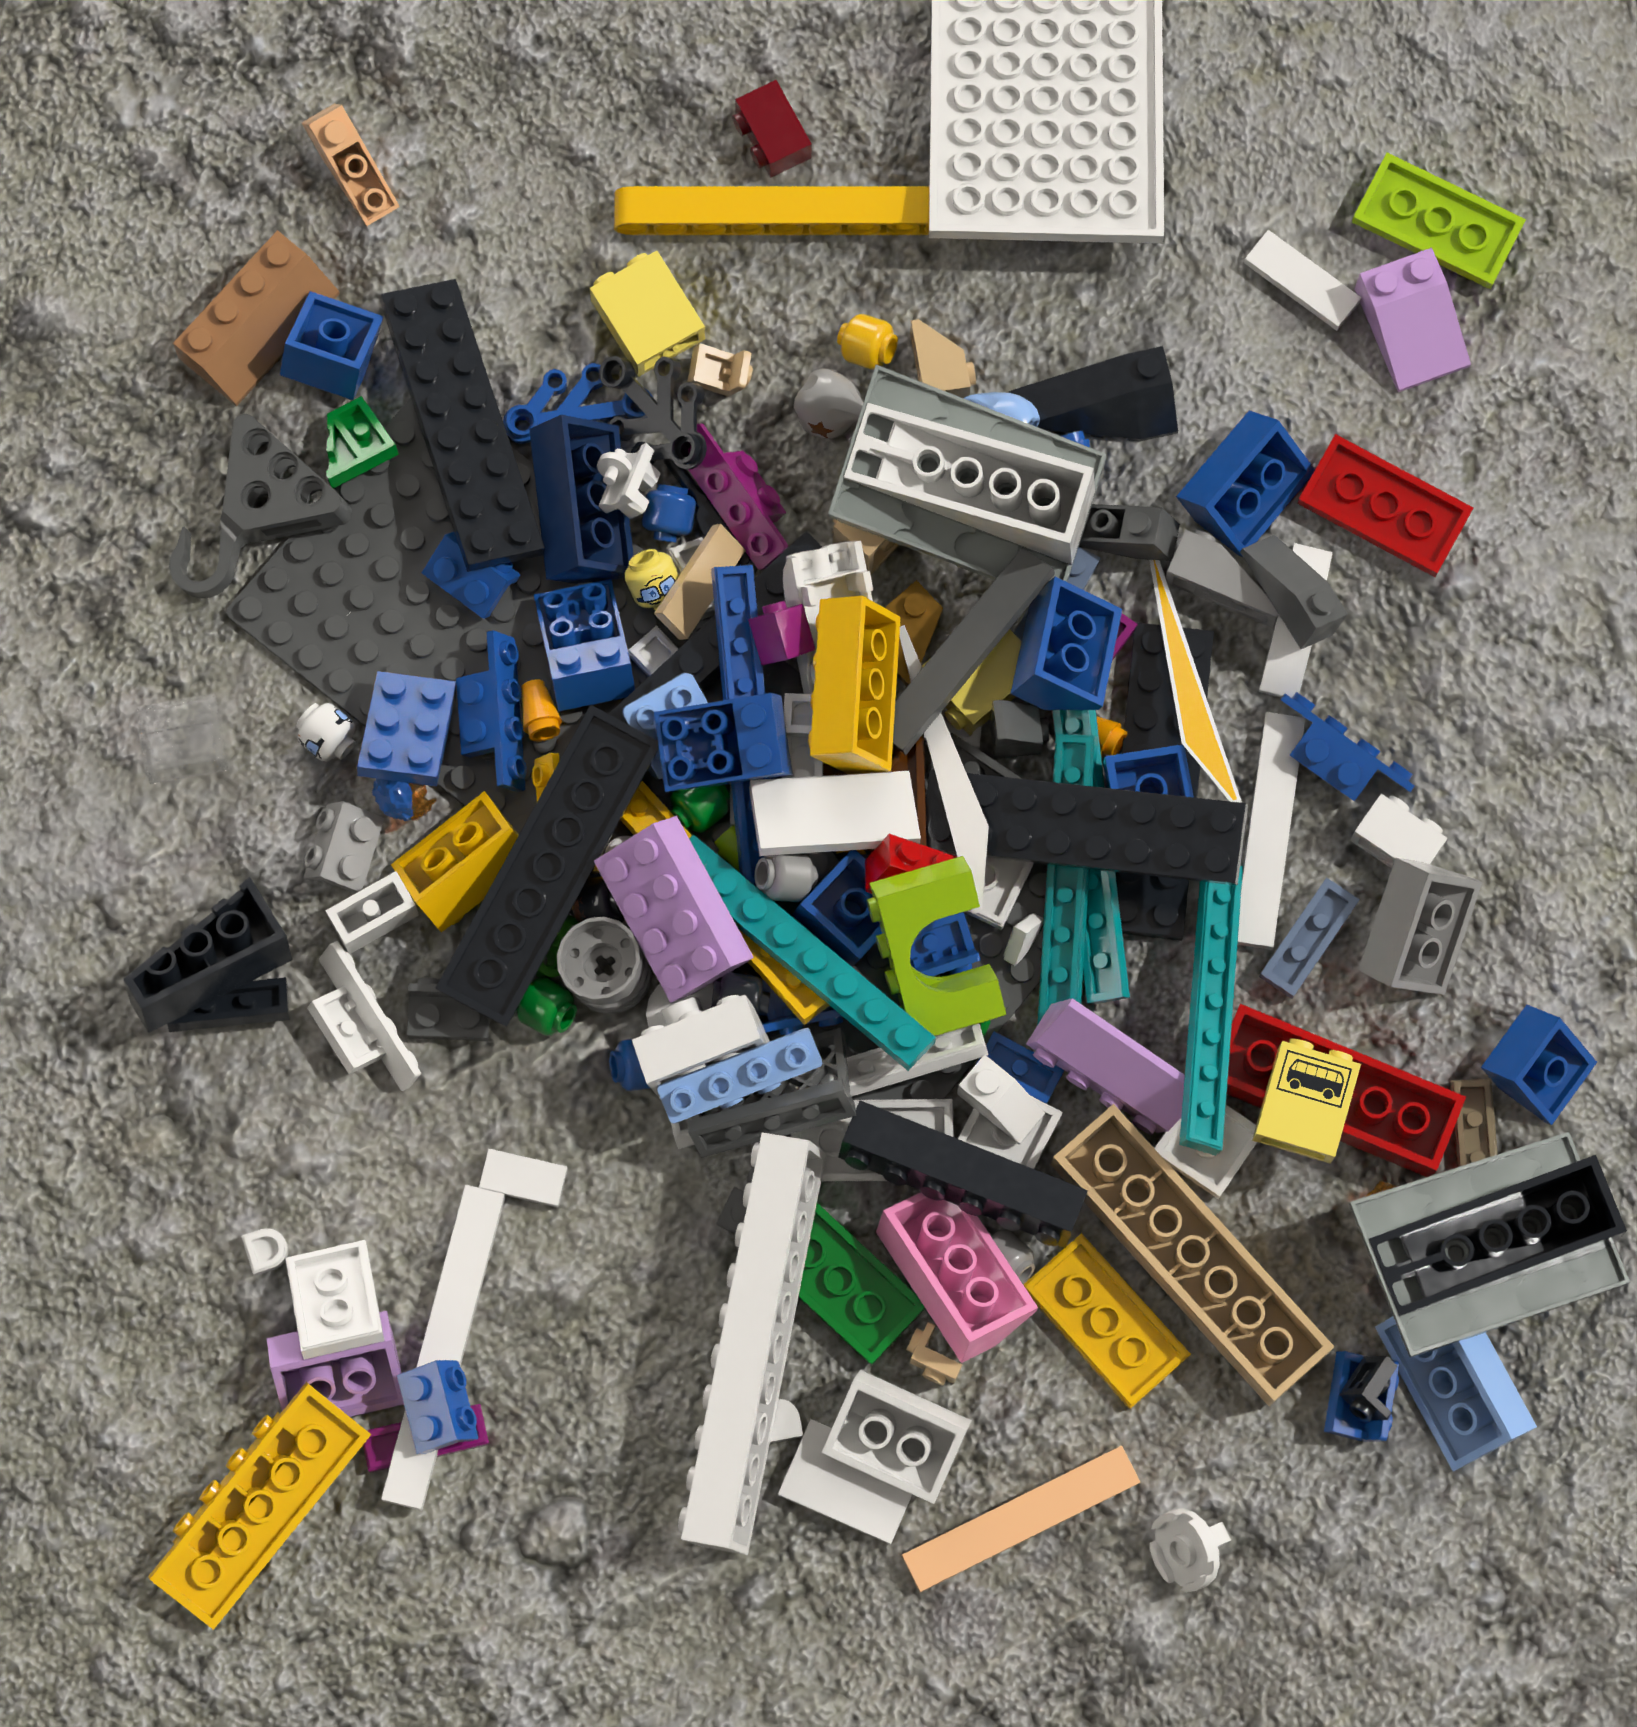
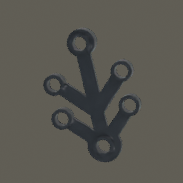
M617 356L606 358L601 364L599 371L602 383L607 387L623 389L647 416L646 418L635 419L616 416L611 419L609 424L619 427L622 423L624 424V431L620 434V441H628L633 435L663 433L670 443L660 445L647 443L654 450L650 460L652 465L658 460L672 459L678 467L683 469L698 467L703 462L707 452L706 441L697 432V406L703 402L705 396L702 386L696 383L685 382L679 387L677 397L682 404L680 428L674 421V381L681 374V365L678 360L670 357H661L656 361L654 366V373L657 377L656 402L635 379V370L629 360ZM667 364H670V372L666 375L665 368ZM622 369V374L619 378V372ZM691 389H693L694 394L692 399L689 401L688 393ZM637 442L632 447L631 453L638 452L641 445L646 442ZM691 445V452L688 454V448Z

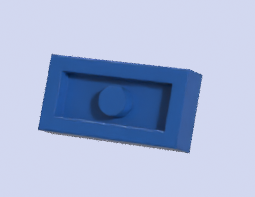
M994 1031L986 1045L989 1054L987 1057L1012 1076L1030 1096L1047 1104L1065 1070L1056 1064L1054 1068L1043 1064L1033 1056V1051Z

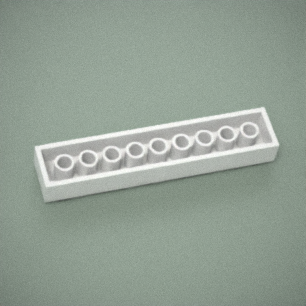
M762 1132L760 1143L756 1142L752 1149L751 1166L755 1168L752 1183L748 1182L746 1184L743 1194V1206L747 1207L744 1223L740 1222L736 1229L735 1246L739 1247L736 1263H731L727 1274V1286L731 1287L728 1304L724 1303L719 1314V1327L723 1328L720 1344L714 1345L711 1355V1367L715 1368L712 1385L708 1384L703 1395V1408L707 1410L704 1425H699L695 1435L694 1445L695 1449L698 1450L696 1465L690 1467L687 1475L686 1488L690 1491L688 1506L682 1508L678 1521V1530L682 1532L681 1540L701 1547L748 1555L827 1154L809 1140Z

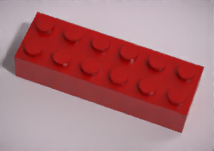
M1239 1005L1231 1026L1227 1095L1261 1108L1277 1050L1282 1041L1289 1043L1290 1039H1299L1313 1044V1050L1329 1054L1330 1050L1347 1053L1353 1057L1352 1062L1359 1063L1361 1066L1340 1141L1425 1177L1436 1173L1466 1096L1248 1006Z

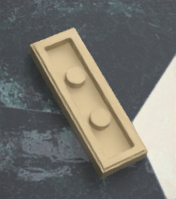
M722 524L712 525L654 613L679 640L688 639L714 599L711 569L714 567L736 566L746 551Z

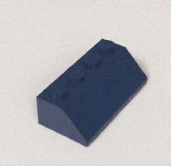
M559 415L530 428L541 537L545 547L543 555L546 579L578 584L625 578V571L629 566V561L634 556L630 520L619 509L605 513L599 507L607 484L604 483V476L600 474L597 468L602 454L621 449L619 426Z

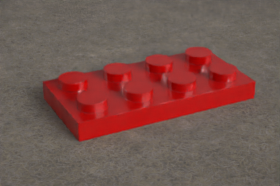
M1337 434L1334 435L1297 502L1300 506L1435 578L1474 507Z

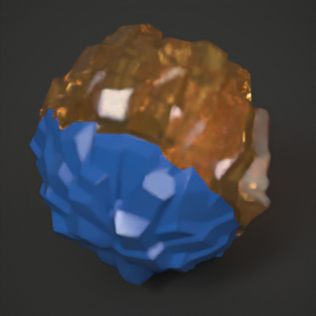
M376 779L373 784L372 795L375 796V802L386 816L393 819L417 821L430 812L432 805L437 801L436 797L430 800L424 797L427 795V789L422 784Z

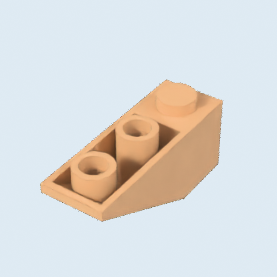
M334 103L302 122L319 155L366 226L400 207L342 105Z

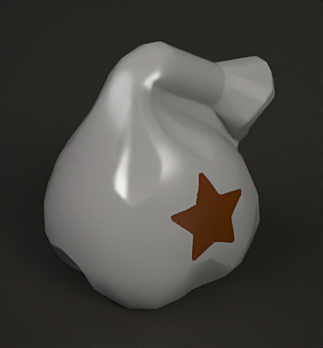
M814 370L805 385L798 392L794 401V410L798 415L802 428L810 435L823 439H834L844 434L847 441L851 443L863 406L858 389L853 382L834 370Z

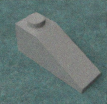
M1185 529L1165 577L1167 584L1273 628L1278 616L1277 610L1268 596L1223 545L1215 542L1216 539L1212 535L1200 530H1195L1193 533Z

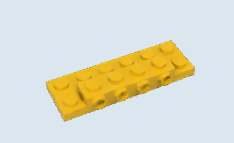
M305 1382L281 1413L277 1412L273 1418L266 1415L260 1420L252 1432V1435L256 1437L255 1441L246 1451L242 1447L235 1451L226 1464L230 1471L220 1483L213 1480L204 1489L199 1497L203 1505L193 1516L187 1512L178 1521L173 1529V1532L177 1535L173 1540L174 1545L148 1576L149 1580L213 1630L371 1436L366 1429L307 1382Z

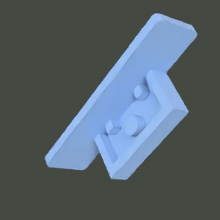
M803 1028L658 1085L657 1091L670 1122L674 1124L718 1106L722 1109L731 1107L741 1102L744 1096L758 1091L759 1094L772 1091L781 1085L780 1082L821 1067L822 1058L810 1029Z

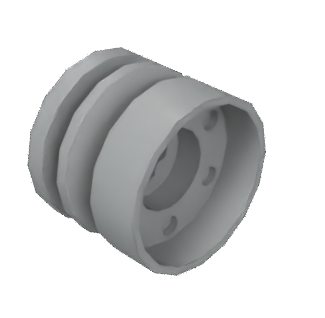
M607 917L588 918L574 925L561 940L557 953L558 972L567 988L590 1010L603 1014L623 1013L637 1005L648 992L653 977L652 968L632 931L620 921ZM608 964L615 971L611 976L605 974L603 970Z

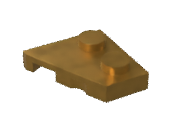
M916 580L885 608L900 616V627L905 625L918 659L922 663L942 615L943 607ZM899 637L897 677L907 687L911 683Z

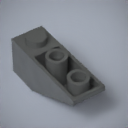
M1092 504L1079 547L1134 559L1172 561L1180 524L1162 507Z

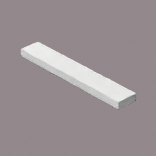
M1272 712L1265 713L1243 866L1237 945L1272 950L1274 947L1299 762L1291 757L1290 754L1303 737L1304 717Z

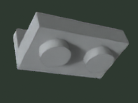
M344 801L327 804L317 818L316 828L318 833L314 845L309 848L305 857L304 865L307 868L304 878L310 881L321 880L354 894L361 891L385 818Z

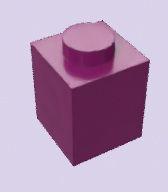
M785 600L763 606V615L748 619L761 665L788 660L816 650L803 604L787 607Z

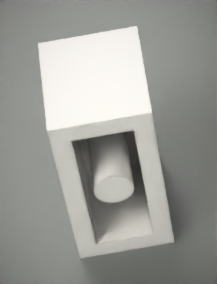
M1381 793L1353 833L1350 841L1392 869L1395 858L1431 864L1446 842L1447 837L1442 834V828L1435 822L1427 818L1420 820L1408 812L1410 808L1405 802L1395 796H1389L1388 798Z
M396 871L325 910L330 923L349 954L419 916L413 899Z

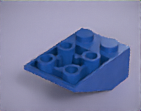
M611 579L534 594L558 711L628 697L635 690Z
M765 693L654 712L665 792L750 782V780H765L793 775L782 697L780 695Z

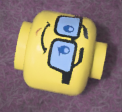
M656 549L644 550L634 555L630 559L629 566L625 571V581L635 602L643 608H654V610H657L679 577L672 558L664 552H658Z

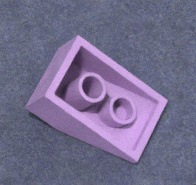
M1432 248L1359 274L1354 290L1357 295L1362 297L1360 304L1398 393L1470 367V359L1447 281Z

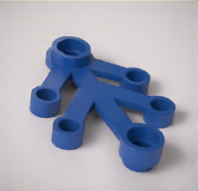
M591 363L584 367L581 379L557 410L542 412L552 396L561 395L567 388L565 374L558 369H552L544 375L543 384L528 404L516 405L510 408L503 418V423L508 438L513 442L524 444L531 442L530 428L559 415L592 421L612 419L616 416H627L629 419L646 418L647 416L643 411L634 412L631 409L635 402L626 393L622 400L581 406L592 390L599 389L604 385L601 379L591 382L586 378L588 373L592 371L599 373L601 365ZM551 378H560L562 384L557 388L550 387L548 381ZM520 420H526L530 423L529 428L523 431L518 430L515 425Z

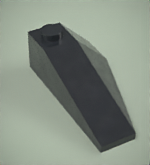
M1163 346L1117 356L1009 391V393L1020 395L1034 405L1040 417L1038 428L1055 434L1083 431L1084 434H1091L1090 437L1127 438L1128 441L1141 442L1178 434L1179 431L1173 383Z

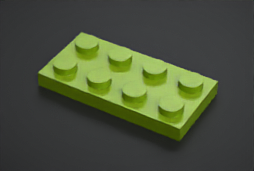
M1388 152L1352 219V223L1414 253L1432 248L1439 265L1490 290L1526 219Z

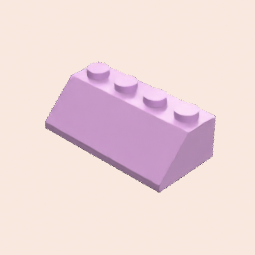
M1073 998L1053 1003L1049 1006L1026 1045L1035 1050L1033 1056L1049 1067L1054 1068L1056 1064L1068 1072L1066 1078L1075 1086L1083 1090H1087L1090 1087L1101 1095L1099 1101L1109 1108L1114 1104L1120 1111L1121 1109L1134 1117L1132 1123L1145 1133L1152 1135L1154 1132H1169L1182 1116L1185 1075Z

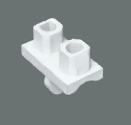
M647 443L641 445L640 450L635 453H625L622 449H616L615 452H607L600 456L597 468L600 474L604 476L603 481L607 486L599 507L605 513L619 509L631 519L645 512L649 501L638 489L643 492L652 488L660 476V472L650 463L654 450Z

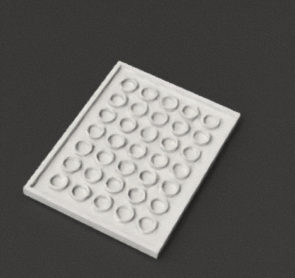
M931 0L929 238L1163 244L1162 0Z

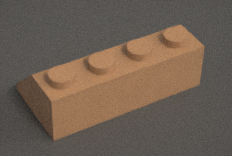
M277 230L173 342L178 359L237 407L282 358L285 342L309 292L312 291L332 299H336L340 292L304 251Z

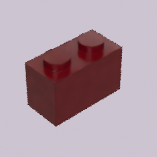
M777 80L735 99V114L732 115L734 125L741 136L747 134L753 145L749 149L755 164L759 169L765 167L770 178L811 159L812 143Z

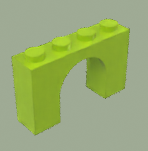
M963 856L870 883L873 897L866 899L873 923L878 921L880 923L882 934L876 935V941L882 959L887 957L889 959L891 970L885 971V977L891 995L898 994L900 1008L934 1036L1006 1015L999 982L990 964L949 976L933 977L920 973L910 963L912 944L924 927L935 920L980 907L972 871Z

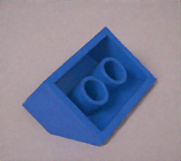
M1249 410L1176 497L1197 524L1238 556L1243 557L1240 553L1242 548L1252 545L1259 540L1311 478L1315 469L1279 420Z
M1056 576L1052 578L1029 605L1011 694L1043 710H1099L1102 708L1122 609Z

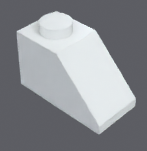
M985 1054L958 1086L957 1095L1019 1145L1045 1115V1112L1024 1088Z

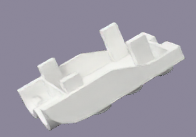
M861 541L838 542L823 546L820 549L786 556V564L783 569V588L786 606L791 607L803 604L816 648L812 652L797 656L804 694H812L814 691L815 670L813 667V657L817 652L818 632L816 630V617L819 613L820 599L862 595L873 601L871 595L873 585L870 571L866 569Z

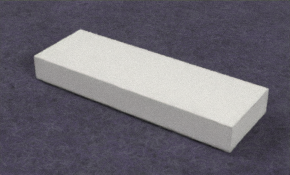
M1267 230L1244 261V264L1336 331L1360 303L1362 298L1270 230Z

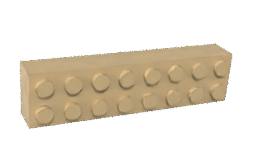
M1114 1104L1053 1156L1051 1166L1066 1182L1088 1190L1084 1200L1085 1204L1269 1407L1334 1348V1345Z

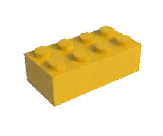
M862 595L820 599L819 613L816 617V630L818 632L817 652L813 657L815 683L810 699L813 710L812 729L808 735L810 756L847 774L891 772L900 616Z

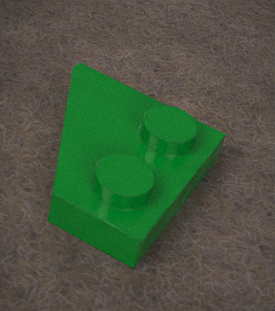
M362 396L327 413L329 437L327 438L326 452L329 457V467L326 470V477L332 488L399 455L396 444Z

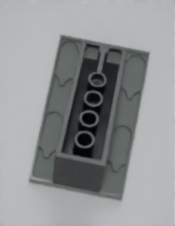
M1569 1132L1349 1203L1409 1357L1421 1355L1630 1283L1615 1246L1618 1240L1627 1232L1597 1156L1593 1155L1580 1160Z

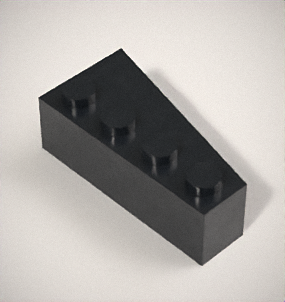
M250 877L239 885L240 890L228 900L223 898L211 908L212 913L196 926L192 923L181 932L182 937L168 948L162 947L124 978L130 1003L148 1033L292 961L287 935Z

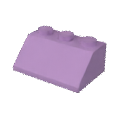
M387 1311L379 1312L385 1341L314 1358L303 1359L298 1331L267 1338L270 1369L282 1411L305 1382L310 1384L349 1417L404 1405L397 1375L402 1372Z

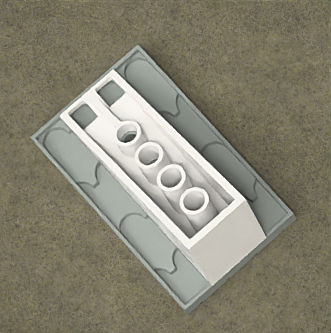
M875 365L828 516L846 525L883 537L890 542L952 563L957 567L993 580L997 579L1023 547L1054 569L1055 574L1052 578L1056 576L1068 582L1107 454Z

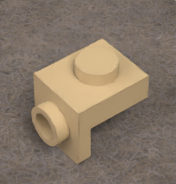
M700 343L693 347L687 382L699 384L703 389L729 397L745 389L751 380L753 371L750 365L751 352L743 350L737 354H732Z
M928 1322L924 1331L916 1328L906 1349L913 1353L910 1364L923 1369L922 1376L936 1384L944 1386L946 1381L954 1384L962 1364L927 1348L936 1325Z

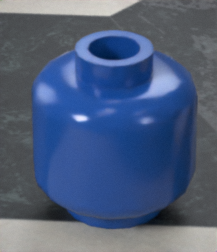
M657 484V490H651L646 494L645 498H647L649 503L642 516V526L646 530L654 531V540L676 543L677 535L685 536L692 531L696 501L692 496L688 495L687 488Z
M632 1039L620 1041L615 1051H611L609 1057L613 1081L620 1083L626 1091L649 1089L650 1087L646 1083Z

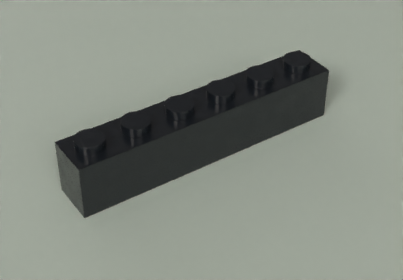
M861 1100L856 1108V1116L852 1117L844 1135L838 1158L845 1160L854 1169H868L883 1175L884 1179L892 1184L899 1186L908 1185L920 1190L923 1195L932 1200L951 1202L958 1205L967 1214L986 1216L996 1220L1005 1229L1011 1231L1021 1230L1035 1236L1039 1242L1048 1246L1059 1245L1066 1248L1088 1190Z

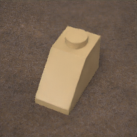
M911 320L910 337L918 381L961 398L969 396L970 387L976 385V375L973 362L966 363L964 350L921 320Z

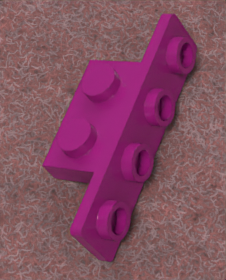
M699 423L697 424V432L704 437L707 452L703 462L698 467L688 470L738 542L746 550L745 552L757 569H766L788 548L787 542L773 524L786 514V511L780 504V497L760 476L758 466L751 456L744 453V451L724 453L705 425ZM691 445L688 448V454L691 452Z

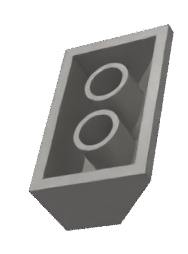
M1395 858L1358 971L1390 987L1445 995L1482 882L1424 862Z

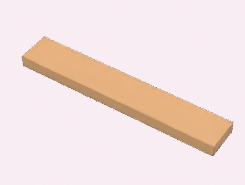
M1120 1446L902 1554V1558L921 1593L1140 1484V1480L1123 1446Z

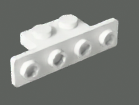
M338 941L329 944L320 956L319 961L337 990L313 1000L307 1009L348 1074H352L381 1059L400 1090L405 1091L409 1089L421 1075L415 1056L405 1048L397 1035L395 1024L390 1018L385 1016L376 1002L374 991L362 980L355 968L352 956L342 948Z

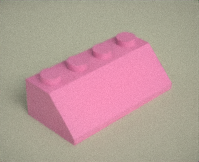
M922 1192L883 1210L876 1230L877 1235L961 1363L995 1347L1037 1311V1305L978 1216L965 1213L958 1205L951 1202L932 1200L923 1195Z

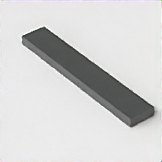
M1021 548L895 701L893 747L905 755L910 751L1054 576L1055 571L1050 565L1025 548Z

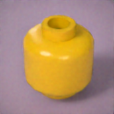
M858 314L849 323L845 322L842 324L838 332L837 343L841 345L842 356L847 362L874 370L875 365L882 367L884 364H889L892 361L897 350L898 337L894 334L892 325L887 321L866 314Z

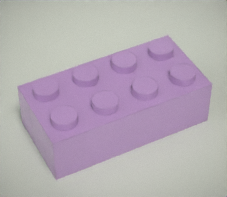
M677 816L651 824L594 860L670 1003L695 994L715 980L723 977V975L754 958Z

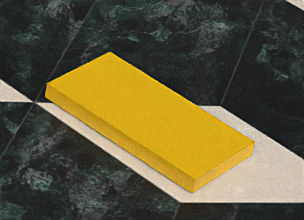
M1082 1233L1023 1284L1041 1312L1129 1409L1134 1407L1191 1355Z

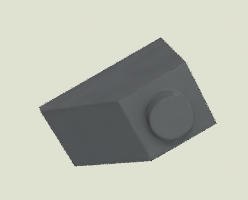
M1005 700L993 701L989 723L994 759L1041 754L1043 742L1049 741V728L1047 717L1040 718L1039 707Z

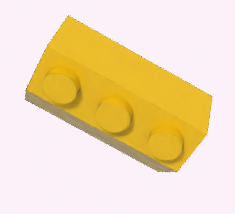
M484 791L394 861L391 866L398 873L416 904L442 933L449 926L458 923L468 911L484 900L519 834Z

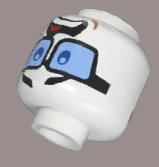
M317 703L311 705L296 724V728L299 729L297 735L298 742L323 762H328L335 757L342 760L351 752L356 744V741L352 739L356 728L355 723L331 703H325L320 706Z

